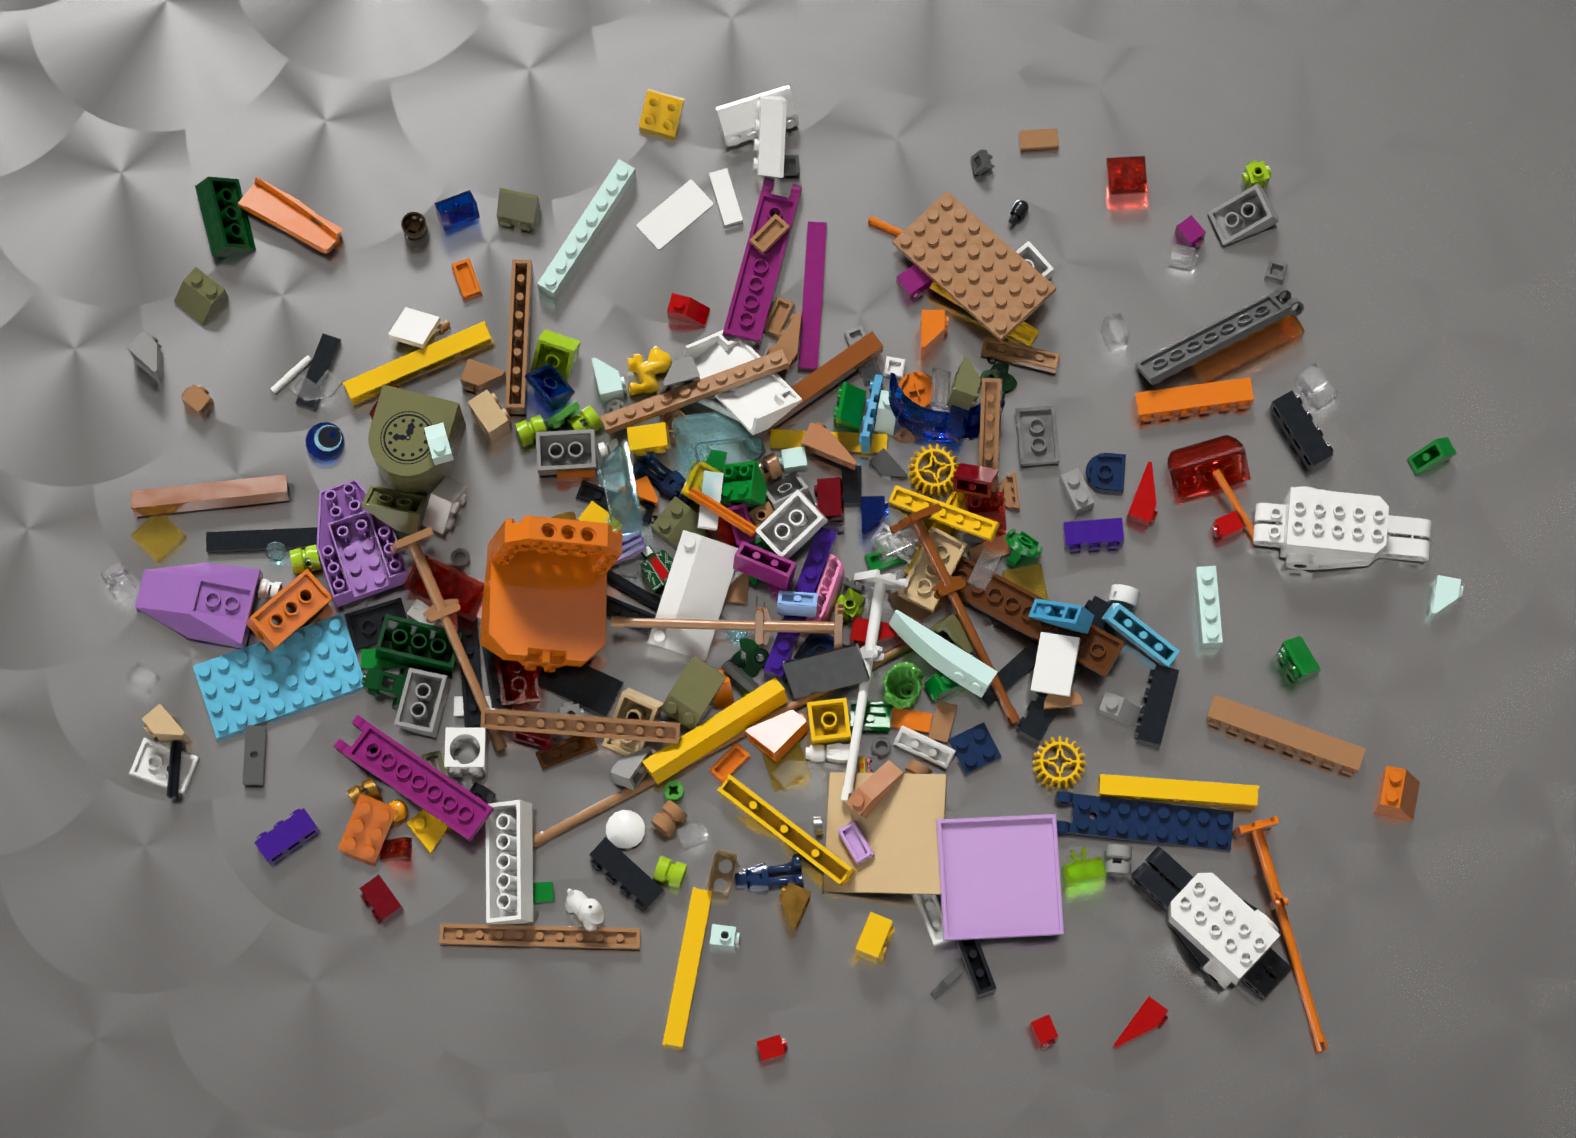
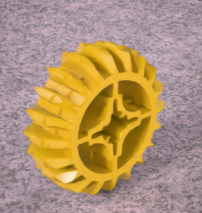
M929 444L928 450L922 446L921 453L916 451L915 457L910 459V462L913 464L908 465V469L912 470L908 475L909 477H914L911 479V483H917V490L923 487V494L929 490L930 496H933L934 491H937V495L940 496L941 490L947 494L948 487L953 489L954 474L960 463H955L958 460L957 456L951 457L953 455L952 450L946 453V446L942 450L939 449V444H936L935 449H932V445ZM936 457L942 458L948 464L938 462ZM929 458V464L923 466V469H918L921 462ZM932 464H934V467H936V476L935 473H933ZM946 471H951L948 478L940 482V476L945 474ZM921 476L931 478L933 483L925 481Z
M1058 736V742H1055V739L1051 737V744L1044 740V747L1040 745L1037 747L1039 752L1034 753V757L1037 759L1033 760L1032 764L1038 766L1033 771L1041 772L1037 775V779L1044 777L1043 785L1049 781L1051 782L1049 786L1051 789L1054 784H1057L1058 790L1061 789V784H1064L1065 789H1068V782L1073 786L1076 785L1075 779L1081 780L1082 778L1079 773H1085V769L1082 766H1086L1087 762L1081 760L1085 758V754H1078L1082 747L1080 746L1075 749L1076 741H1073L1070 745L1068 744V737L1065 739V742H1062L1061 736ZM1057 749L1056 756L1048 758V760L1043 759L1050 750ZM1063 749L1070 752L1075 760L1065 757ZM1059 754L1062 762L1064 761L1060 768V772L1059 767L1057 766V764H1055L1057 762ZM1044 766L1054 769L1056 777L1050 775ZM1076 766L1070 775L1062 777L1064 769Z

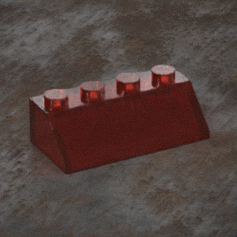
M494 654L502 706L512 709L536 708L541 702L536 670H525L519 661L503 660Z

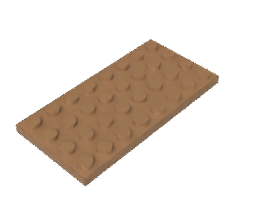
M948 191L892 241L893 245L1001 342L1056 291V287Z

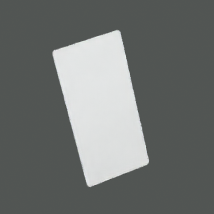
M689 180L636 226L657 249H661L709 209L713 202L693 180Z

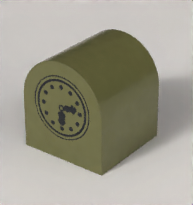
M387 385L382 386L368 439L370 451L379 473L391 489L426 496L431 494L445 477L450 478L466 427L460 405L457 402ZM443 422L454 460L435 465L424 428Z

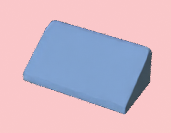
M779 590L777 614L816 617L818 593Z

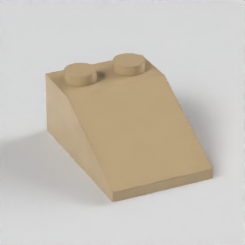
M628 688L622 692L612 718L658 721L663 702ZM604 738L602 745L622 755H628L644 749L648 741Z

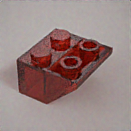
M1145 156L1106 159L1105 172L1109 195L1148 193Z
M994 492L991 499L965 494V510L998 522L1000 525L995 536H1005L1004 492Z

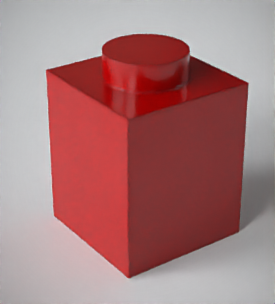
M1236 510L1215 519L1212 527L1215 537H1219L1221 542L1242 533L1244 530Z
M1050 1015L1030 1022V1027L1039 1047L1044 1045L1047 1048L1056 1044L1055 1040L1059 1036Z
M780 1034L756 1041L762 1063L786 1056L785 1051L788 1050L785 1038L781 1039Z

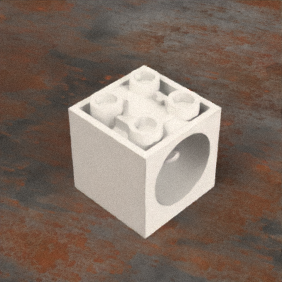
M446 727L444 767L447 773L455 778H461L463 775L481 778L483 775H488L489 735L486 728ZM471 742L478 749L480 748L479 756L469 764H460L457 759H453L456 748L463 743Z

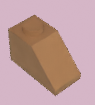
M468 358L460 381L463 387L469 391H482L504 381L506 374L504 370Z

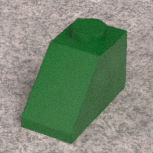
M1444 437L1433 440L1407 459L1415 474L1418 475L1444 463L1457 453L1449 438Z

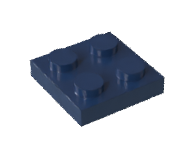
M984 722L948 739L952 749L956 750L955 755L965 775L1002 758Z

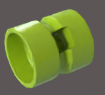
M590 405L580 411L581 415H576L567 420L572 430L594 429V431H597L603 427L601 419ZM581 421H584L587 426L583 427Z
M541 414L530 418V422L523 420L515 423L523 447L534 443L536 432H547Z
M317 544L306 546L305 550L297 548L289 551L295 575L301 574L306 569L311 571L322 569Z
M660 856L653 880L660 883L668 881L669 886L680 889L688 865L678 861L672 863L670 858Z

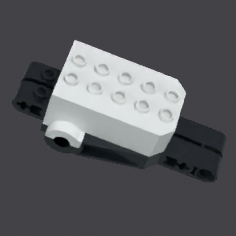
M1157 846L1145 859L1148 865L1142 862L1130 875L1146 893L1167 911L1168 927L1199 968L1220 988L1226 989L1230 983L1235 987L1242 980L1257 995L1265 999L1276 988L1277 984L1275 981L1280 983L1292 970L1289 964L1271 949L1280 937L1279 929L1274 922L1256 907L1238 897L1213 873H1197L1193 877L1166 851Z

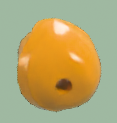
M394 800L389 803V805L398 808L393 818L394 822L407 817L408 808L402 800Z

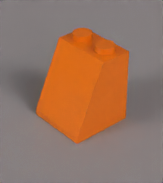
M1386 766L1380 774L1373 813L1413 821L1420 782L1407 769Z

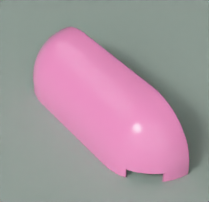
M829 554L816 593H818L816 617H807L806 621L828 622L831 617L845 576L842 562L832 554Z

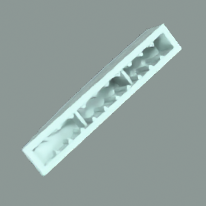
M896 609L889 625L918 655L945 676L982 698L997 674L996 670Z

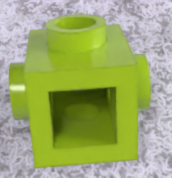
M1264 161L1248 163L1242 174L1245 185L1247 184L1248 189L1255 184L1265 188L1268 186L1271 177L1270 168L1265 165Z
M850 588L845 595L841 594L836 603H844L843 620L848 621L849 619L853 622L854 617L860 618L865 610L863 606L866 603V598Z

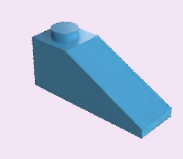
M1036 598L1029 613V617L1070 631L1087 634L1094 615L1081 605Z

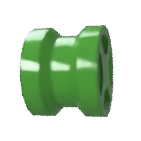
M674 780L666 783L664 786L665 798L674 803L682 800L684 790L681 783Z

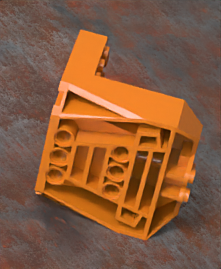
M524 516L522 521L514 523V519L505 520L487 546L480 645L503 660L519 661L524 666V669L528 671H534L537 666H542L545 672H555L556 668L563 666L581 667L592 659L606 644L607 572L622 555V531L618 529L615 532L612 531V526L608 523L539 516Z

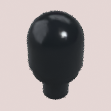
M1018 200L1014 203L1010 211L1011 217L1008 220L1010 224L1015 225L1017 220L1024 218L1029 209L1026 201Z

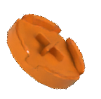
M920 371L906 374L900 380L898 386L900 401L907 408L913 410L918 408L922 410L930 406L936 396V385L933 379Z

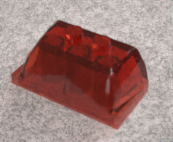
M1224 435L1171 451L1168 457V471L1175 501L1221 489L1213 475V472L1220 469L1229 486L1251 480L1243 444L1232 436Z
M424 553L443 599H458L460 610L456 614L475 622L483 604L485 581L435 556ZM414 563L403 588L431 601Z

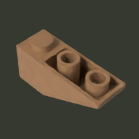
M801 310L797 314L793 313L788 320V327L786 330H781L777 337V343L775 345L772 344L767 351L768 355L778 350H783L790 367L782 370L786 374H788L798 359L802 320Z

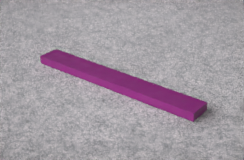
M808 221L798 370L815 371L818 369L827 222Z

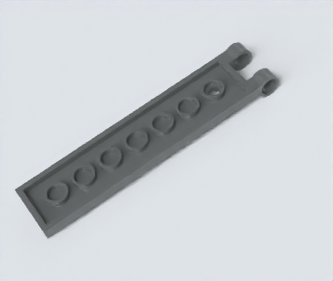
M1278 287L1274 292L1136 362L1135 365L1137 370L1151 385L1160 383L1163 379L1178 374L1181 370L1195 365L1198 361L1210 357L1224 348L1230 347L1233 343L1247 338L1256 331L1263 330L1266 326L1282 320V318L1289 314L1293 316L1300 315L1304 310V305L1297 298H1291V292L1287 288ZM1286 292L1285 296L1279 299L1280 295ZM1298 304L1295 310H1291L1293 305Z

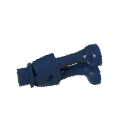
M654 451L647 452V455L642 456L641 460H637L631 467L630 474L633 476H647L649 480L660 488V493L670 498L676 496L686 505L691 501V499L681 494L686 482L684 477L677 470L672 471L660 463ZM642 461L656 469L665 479L649 470Z
M794 854L792 860L787 864L766 866L765 863H761L748 869H743V872L735 873L736 888L769 891L770 887L787 886L789 882L804 888L802 873L789 877H769L782 873L802 872L800 854Z

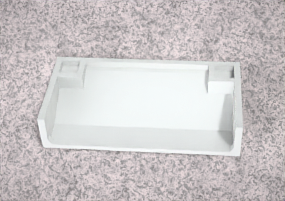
M723 330L687 345L684 351L685 357L692 355L700 374L699 380L760 357L743 339L723 335ZM777 373L714 395L752 435L769 429L802 402V398Z
M683 530L655 618L719 620L735 571L733 563L738 548ZM652 628L647 643L685 656H695L701 661L706 662L716 630Z

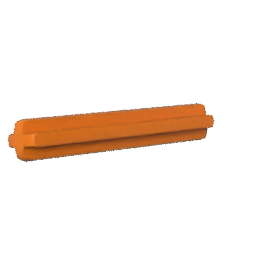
M693 487L688 493L691 499L751 537L755 535V530L757 529L755 525L700 490Z

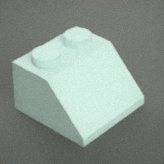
M591 358L602 406L615 399L625 401L624 394H627L624 376L620 377L618 370L599 359Z

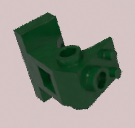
M373 666V669L368 668L367 673H364L362 677L363 689H365L366 693L373 696H379V693L392 696V708L398 709L409 668L404 667L400 669L399 675L386 672L385 668ZM383 678L394 680L392 689L381 687Z

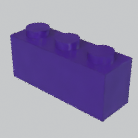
M1122 518L1063 522L1064 550L1069 549L1070 552L1080 551L1081 548L1099 550L1100 547L1107 546L1109 549L1120 548L1124 543Z
M305 808L293 811L290 814V818L277 822L273 826L274 829L268 833L265 831L257 837L254 843L270 865L320 831Z

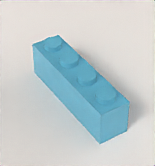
M1112 603L1101 618L1161 666L1169 667L1180 652V650L1119 603Z

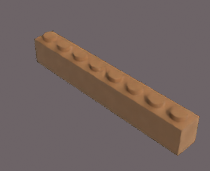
M512 259L505 409L508 414H526L533 278L531 260Z
M1216 694L1206 717V721H1209V724L1214 727L1220 728V726L1228 728V731L1233 734H1245L1248 739L1258 741L1259 739L1266 742L1265 744L1269 747H1281L1286 753L1303 755L1304 759L1312 762L1317 760L1322 762L1323 766L1339 768L1342 773L1347 775L1357 774L1366 751L1363 747Z

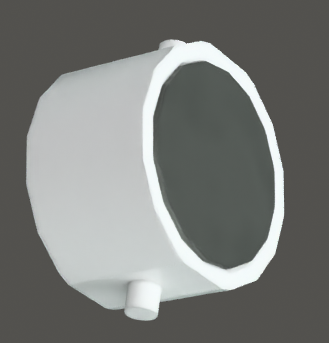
M1114 584L1111 587L1108 603H1119L1128 610L1137 609L1140 591L1131 586Z

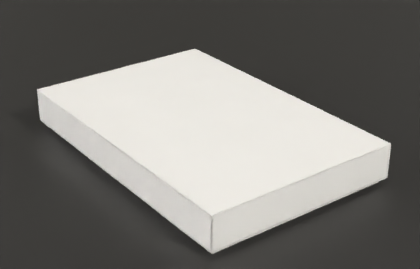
M1041 632L1031 691L1066 697L1071 696L1080 638Z
M144 737L129 774L167 788L170 746ZM184 751L181 752L178 793L185 795L200 758Z

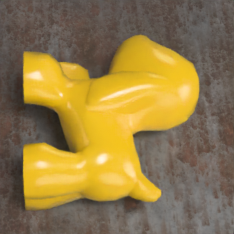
M655 346L650 350L648 360L645 362L640 354H632V358H627L628 371L636 372L640 384L635 382L628 384L629 396L658 392L660 387L655 375L669 371L672 365L670 354Z

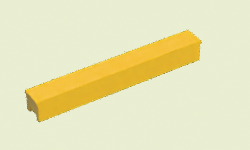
M483 321L425 346L424 349H418L342 383L352 403L356 404L379 394L383 385L395 387L493 344L492 338L487 329L486 322Z
M774 677L681 736L679 744L670 743L642 761L657 785L789 702L785 688Z
M728 774L727 779L717 789L838 884L844 887L856 870L734 776Z
M1100 774L1098 778V796L1249 809H1256L1258 805L1259 786L1106 774Z
M696 887L692 889L662 1043L665 1048L670 1047L681 1050L684 1048L713 891L697 889Z

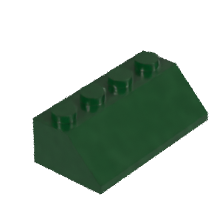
M207 177L197 184L195 189L212 256L230 257L255 250L256 247L247 211L238 206V202L243 197L239 179Z
M385 614L376 646L375 658L453 676L457 656L444 628ZM456 631L461 641L462 632Z

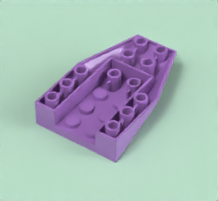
M357 479L319 491L317 550L337 607L412 581L402 551L393 555L390 550L394 541H397L394 528L361 507L367 491Z
M214 563L144 570L135 608L187 638L242 649L246 647L249 629L245 622L250 617L255 594L258 593L263 573L260 569Z

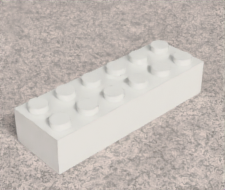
M523 800L490 803L488 805L493 807L494 811L486 820V923L512 925L533 922L532 803Z

